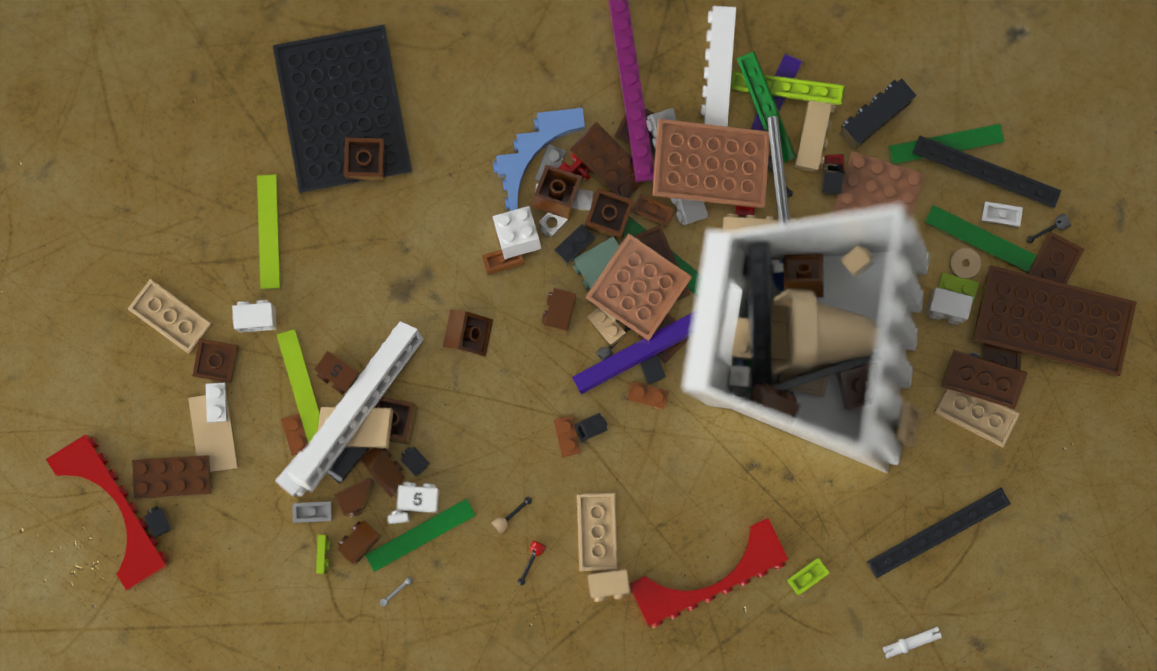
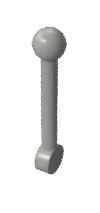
M407 577L405 579V582L402 583L387 598L380 600V605L386 606L388 604V601L392 597H394L407 584L409 585L412 583V578Z

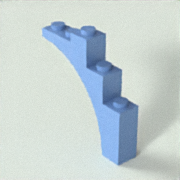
M583 108L537 113L538 118L534 119L535 130H539V132L517 134V140H514V149L519 151V153L496 156L497 161H493L494 173L498 172L499 177H506V179H503L504 191L508 190L509 197L505 198L506 209H510V211L518 209L520 184L526 169L534 157L557 138L572 132L585 130Z

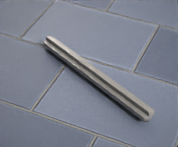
M770 116L767 120L779 224L782 225L790 223L779 122L777 116Z

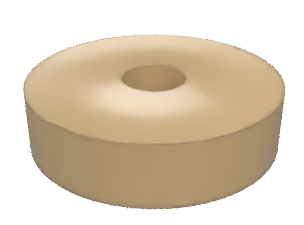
M959 249L950 259V269L957 277L970 279L980 271L981 258L973 249ZM964 260L968 261V267L963 266L962 262Z

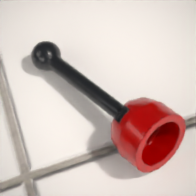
M533 540L530 545L532 556L522 577L517 581L520 586L525 584L526 575L535 557L542 555L546 549L545 545Z

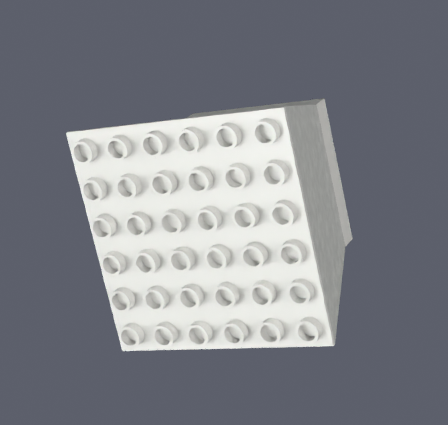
M894 206L732 233L707 230L683 389L708 406L735 410L880 471L888 473L890 464L899 465L902 443L897 440L894 431L895 426H899L902 402L904 401L901 400L900 390L901 388L910 389L913 375V366H910V361H907L905 355L906 350L916 351L919 329L916 328V323H913L911 314L912 312L921 313L924 290H921V285L918 284L917 274L927 275L930 256L929 252H927V246H924V240H921V233H918V226H915V219H908L903 206ZM767 242L769 244L770 260H779V262L785 258V255L823 254L824 298H816V302L873 319L875 326H881L878 349L873 350V352H877L876 361H873L876 364L870 405L850 410L845 409L836 373L829 375L824 397L788 389L789 392H794L797 402L801 405L794 422L731 398L746 391V388L729 386L730 367L736 365V359L731 355L737 319L748 317L749 279H746L743 275L746 255H748V245ZM859 245L861 249L865 246L872 254L873 258L871 260L874 264L856 279L840 260L856 246ZM770 276V298L772 300L783 292L775 286L773 276ZM843 361L834 362V363H832L831 365L837 364V363H840V362H843Z

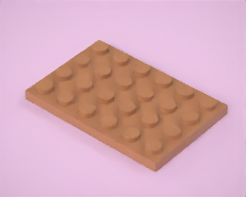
M659 119L657 124L652 196L765 208L770 144L769 132Z

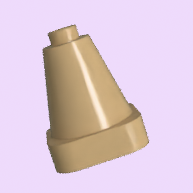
M788 289L771 300L772 374L796 376L813 366L870 356L874 349H878L881 326H875L873 319L816 302L813 291Z

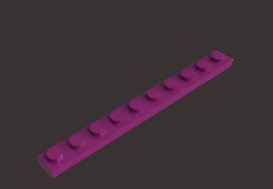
M609 0L636 183L653 181L654 166L628 0Z

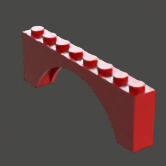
M85 434L48 457L46 461L55 476H77L90 480L103 488L119 507L126 526L127 545L124 559L116 575L125 590L130 591L168 567L167 561L169 559L164 551H159L156 546L159 544L157 539L148 533L147 528L149 527L143 518L140 519L137 515L138 508L133 501L129 502L126 497L129 495L127 490L116 481L118 476L113 469L110 470L106 464L108 460L103 452L100 454L97 450L98 443L94 437H89V435Z
M766 518L750 526L749 540L743 557L733 571L719 582L698 590L682 591L666 588L644 576L629 583V588L647 626L652 625L655 628L663 624L662 620L667 617L672 620L680 616V611L686 608L688 611L699 607L697 603L703 600L705 603L716 599L715 595L720 592L723 595L733 591L732 587L740 584L741 587L750 583V578L756 575L760 578L769 574L767 570L774 567L777 570L786 566L785 561L788 558L769 518Z

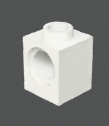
M547 213L538 222L539 230L546 237L550 235L553 238L568 223V219ZM549 219H555L558 224L556 227L550 228L546 223Z
M731 366L729 386L752 388L751 368Z

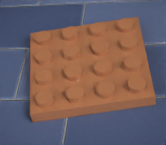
M852 151L843 177L842 193H838L831 217L903 206L908 219H911L925 174Z
M627 234L585 298L649 341L692 277L632 235Z

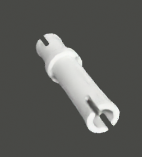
M935 627L904 640L901 638L898 640L899 642L884 646L883 651L886 653L887 659L900 653L905 654L910 649L941 639V633H938L939 629Z

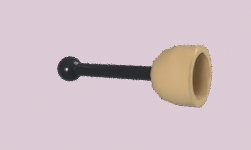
M526 497L524 502L506 518L499 517L491 522V524L502 534L508 527L507 521L524 506L531 504L532 499Z

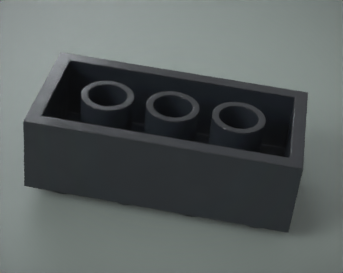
M902 78L898 82L893 80L884 90L885 93L879 92L875 95L869 106L867 104L863 105L855 114V118L850 116L843 122L840 135L854 151L909 106L917 96Z

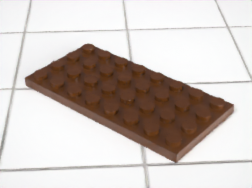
M990 265L972 341L1120 376L1137 302Z

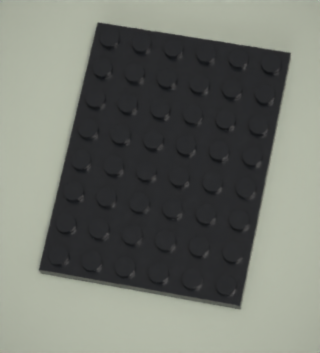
M385 24L273 45L300 194L372 181L345 179V138L384 139V178L412 173Z

